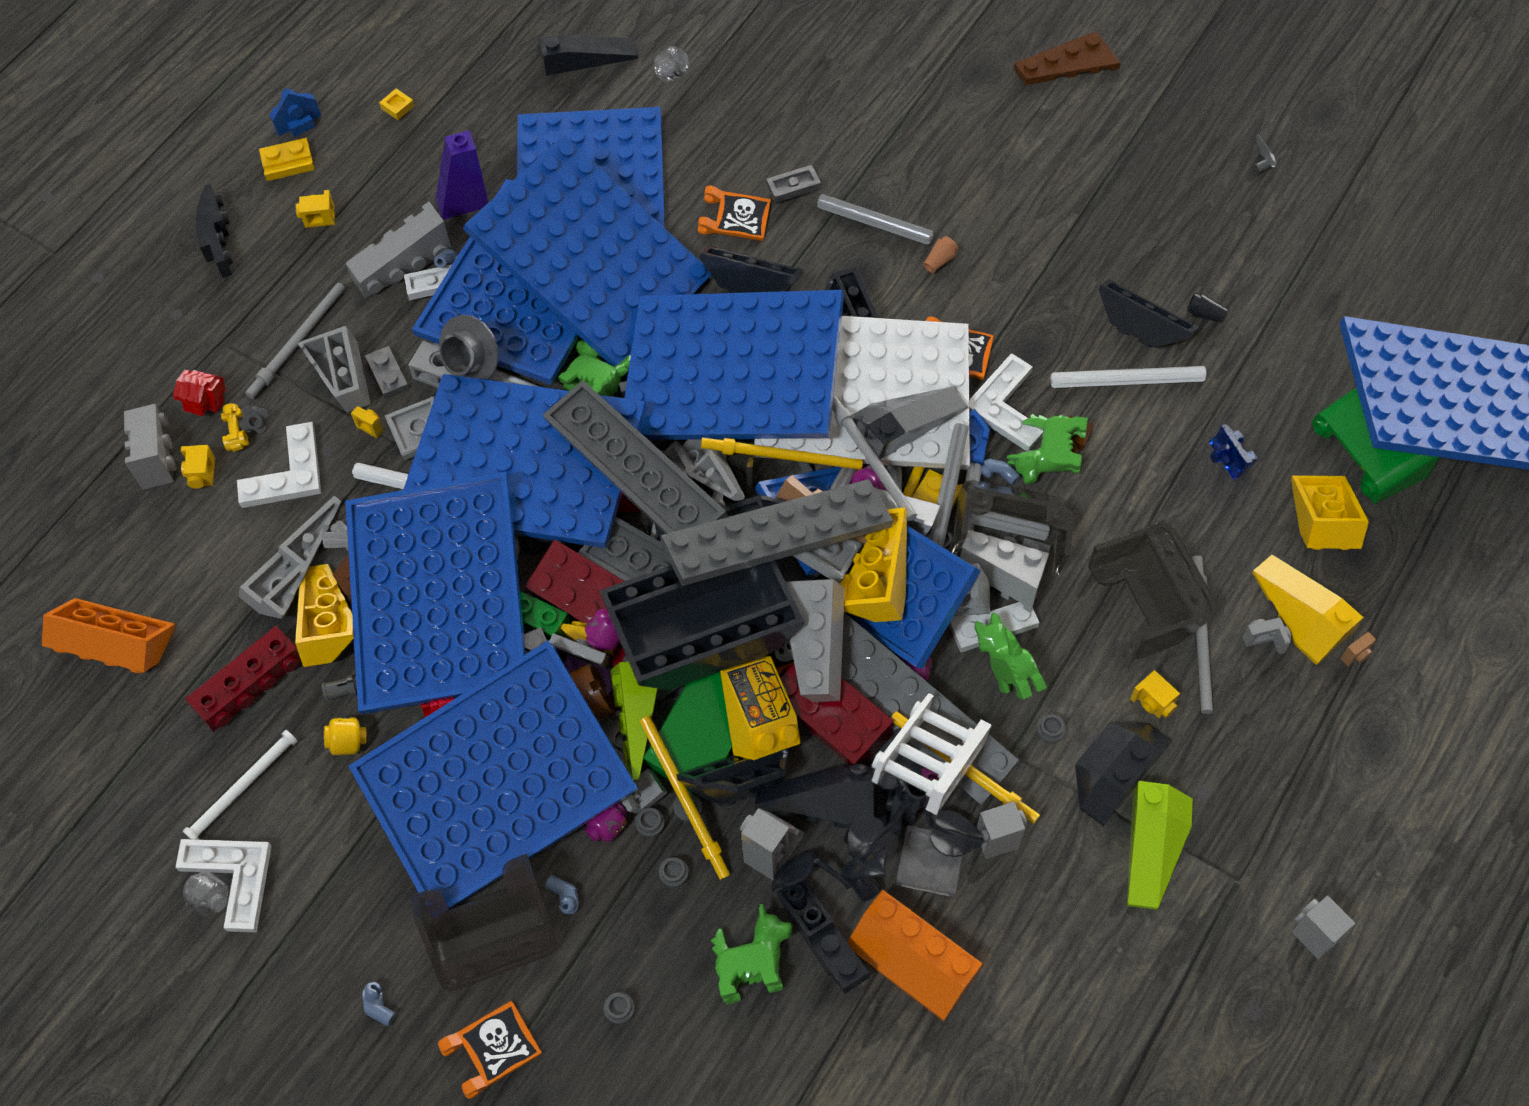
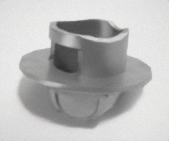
M459 315L451 318L443 326L439 338L440 357L445 369L455 376L488 380L495 373L499 361L498 346L493 333L484 322L474 316Z

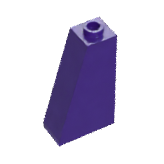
M470 130L446 136L444 140L436 193L437 205L443 220L480 210L489 203Z

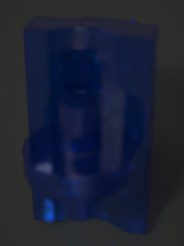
M1228 424L1221 425L1219 432L1209 441L1214 449L1210 454V459L1213 463L1222 461L1231 477L1237 479L1245 470L1251 468L1258 458L1253 451H1245L1242 447L1244 437L1239 430L1232 431Z

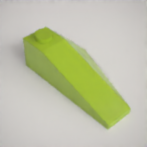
M620 662L610 670L615 707H621L622 711L619 714V732L622 735H626L627 741H623L625 766L633 780L636 781L640 776L647 736L639 720L648 715L652 717L657 688L638 686L629 662Z
M1138 781L1133 792L1127 906L1158 909L1192 827L1193 799L1168 784Z

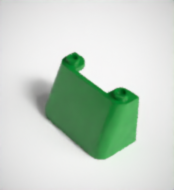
M1356 387L1316 414L1311 423L1317 435L1324 438H1330L1335 435L1364 472L1361 479L1362 483L1360 484L1361 490L1374 504L1426 479L1440 458L1373 448Z

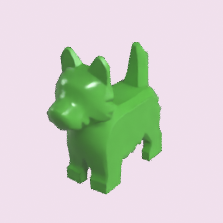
M578 340L575 344V351L579 353V356L570 364L566 372L561 373L559 376L560 382L564 384V389L571 391L583 380L597 394L614 396L615 392H618L621 377L629 370L631 355H628L618 365L612 366L602 361V357L584 340Z
M1032 414L1030 418L1023 420L1022 423L1023 425L1043 430L1041 448L1025 451L1020 454L1008 455L1007 459L1011 461L1007 463L1015 466L1016 472L1022 474L1025 484L1036 482L1039 474L1042 472L1070 471L1074 474H1080L1082 455L1071 451L1073 449L1071 437L1078 435L1080 438L1085 439L1088 418H1069L1059 415L1047 419L1042 415L1036 417Z
M992 613L990 623L987 625L979 621L975 622L974 628L978 635L979 649L981 652H988L990 655L991 668L998 681L1000 692L1009 693L1011 689L1010 684L1012 683L1017 690V698L1026 699L1032 696L1027 678L1031 679L1036 692L1047 688L1032 655L1028 650L1020 647L1016 637L1002 624L999 615Z
M763 904L759 906V916L752 943L728 948L722 929H718L715 938L711 940L715 945L712 947V950L717 956L715 968L720 978L719 990L721 998L726 1005L741 1001L740 994L736 991L740 982L746 984L749 981V984L752 985L755 981L758 984L763 981L769 993L783 990L779 977L780 942L789 939L792 934V924L780 921L776 915L767 914Z

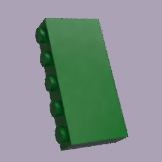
M721 672L686 684L658 730L679 773L732 755L729 753L732 748ZM650 743L644 753L642 763L668 779ZM686 786L688 792L694 793L697 796L701 797L700 795H698Z

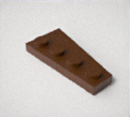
M1097 31L1025 58L1014 64L1015 72L1025 85L1053 81L1058 76L1071 78L1077 77V73L1089 71L1090 74L1100 73V69L1110 68L1112 71L1118 70L1120 67V61Z

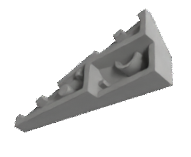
M688 439L683 445L675 440L663 452L687 476L734 501L745 498L722 451L700 448L701 439Z
M333 496L279 546L278 552L240 586L238 597L259 614L282 619L322 542L323 533L327 532L341 501Z

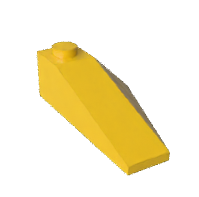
M1274 555L1267 558L1252 572L1267 599L1272 601L1277 609L1278 617L1281 618L1282 622L1290 630L1291 639L1295 646L1316 665L1352 635L1364 618L1341 597Z
M328 564L309 567L299 586L295 644L303 667L332 663L354 639L352 612Z

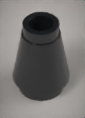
M1194 293L1187 307V312L1192 313V317L1218 322L1224 320L1228 308L1223 307L1204 293Z

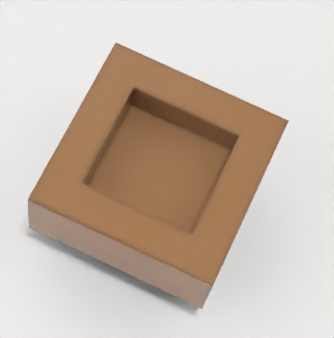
M1367 632L1349 645L1340 659L1348 667L1356 661L1359 663L1364 662L1373 653L1371 647L1376 639Z

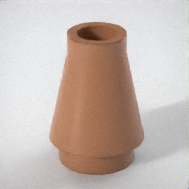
M947 236L937 239L927 259L923 262L924 268L934 274L940 267L956 257V252L959 249L957 244Z

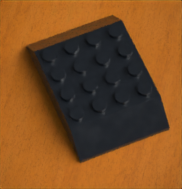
M775 560L685 586L681 585L672 565L599 590L637 684L644 687L672 690L721 670L777 651L805 624Z

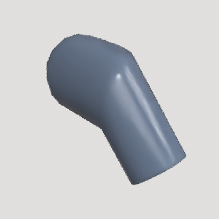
M451 249L444 250L435 257L434 264L439 268L451 265L456 260L458 254Z
M987 459L981 467V473L985 477L990 478L995 472L1000 474L1012 486L1021 478L1004 461Z
M551 875L546 882L545 888L559 894V909L562 913L573 914L579 906L576 887L555 875Z
M376 982L368 983L362 992L364 1012L366 1015L389 1027L396 1018V1012L383 1005L380 984Z

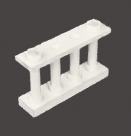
M928 693L922 703L919 701L915 703L910 713V719L884 753L879 751L872 764V768L875 769L872 782L877 784L887 771L925 791L926 796L930 797L926 810L937 815L984 747L992 725L980 720L975 729H966L930 711L934 695ZM923 721H926L963 740L962 743L964 745L958 744L955 746L919 727ZM913 737L950 756L952 762L946 761L944 764L907 745V743ZM900 754L939 774L938 778L940 779L939 781L935 779L930 781L894 762V760Z

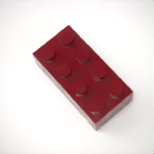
M554 539L525 587L587 625L599 609H606L599 590L624 581Z
M795 664L780 678L796 714L797 721L848 765H864L894 732L893 720L842 677L840 701L812 702L800 695Z

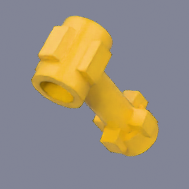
M237 404L225 405L223 413H221V418L224 422H228L229 435L222 438L223 444L227 451L232 450L233 452L249 445L246 432L239 429V418L243 415L242 410Z

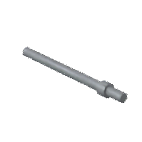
M337 283L268 366L262 368L256 374V380L245 392L249 398L254 399L264 386H268L275 378L274 374L297 348L298 342H301L344 292L345 287L341 283Z
M834 394L832 410L835 413V419L841 427H845L899 508H906L907 520H914L917 517L916 512L854 423V416L848 408L843 407Z
M1193 556L1191 558L1192 576L1190 577V589L1194 592L1201 713L1210 714L1213 712L1205 601L1207 577L1203 571V557Z

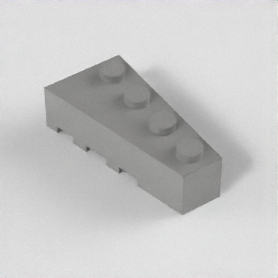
M430 202L422 206L424 210L414 217L411 214L404 219L406 224L395 232L389 230L385 233L379 244H370L346 262L351 279L365 298L402 280L404 274L414 273L434 262L435 257L444 250L451 249L444 221Z
M833 579L785 582L805 623L790 638L800 695L812 702L840 701L845 588Z

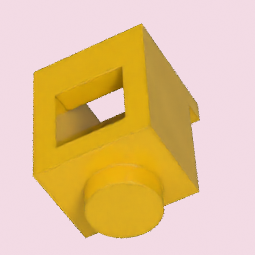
M324 190L322 195L299 197V203L296 204V214L298 218H302L305 228L335 225L334 203L329 190Z
M181 446V452L185 457V461L181 464V471L183 477L187 478V485L196 489L203 486H213L215 457L209 446Z
M1154 670L1134 688L1130 699L1134 703L1140 700L1142 707L1148 713L1154 714L1160 719L1162 716L1168 718L1177 709L1178 705L1175 703L1180 693Z

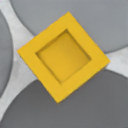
M398 89L392 91L379 102L381 109L396 120H399L414 107L413 99Z
M356 406L351 412L357 428L375 438H378L383 432L379 421L380 417L370 409L364 410Z

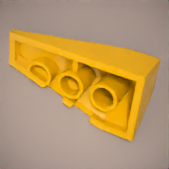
M905 507L887 509L893 519L891 528L866 534L865 538L867 541L862 551L856 553L853 559L855 563L849 575L845 574L841 581V586L845 588V612L873 622L902 620L906 598L907 510Z

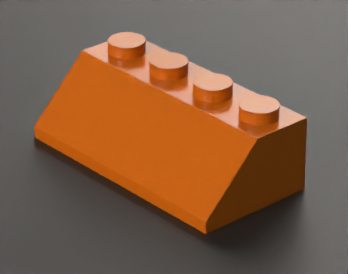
M74 598L43 615L42 646L52 648L53 651L58 653L75 654L81 659L102 661L107 666H121L128 668L134 673H144L159 663L174 632L175 624Z
M884 890L880 892L863 914L847 941L859 958L942 1021H945L979 975L983 964Z

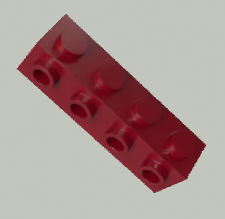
M275 626L185 698V700L206 725L215 732L218 728L226 726L231 718L240 710L249 707L262 692L271 689L284 674L293 671L301 661L298 649Z

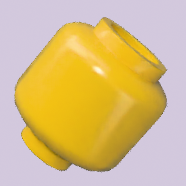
M333 718L328 726H324V748L329 749L332 755H355L359 752L360 745L366 744V727H360L357 718Z

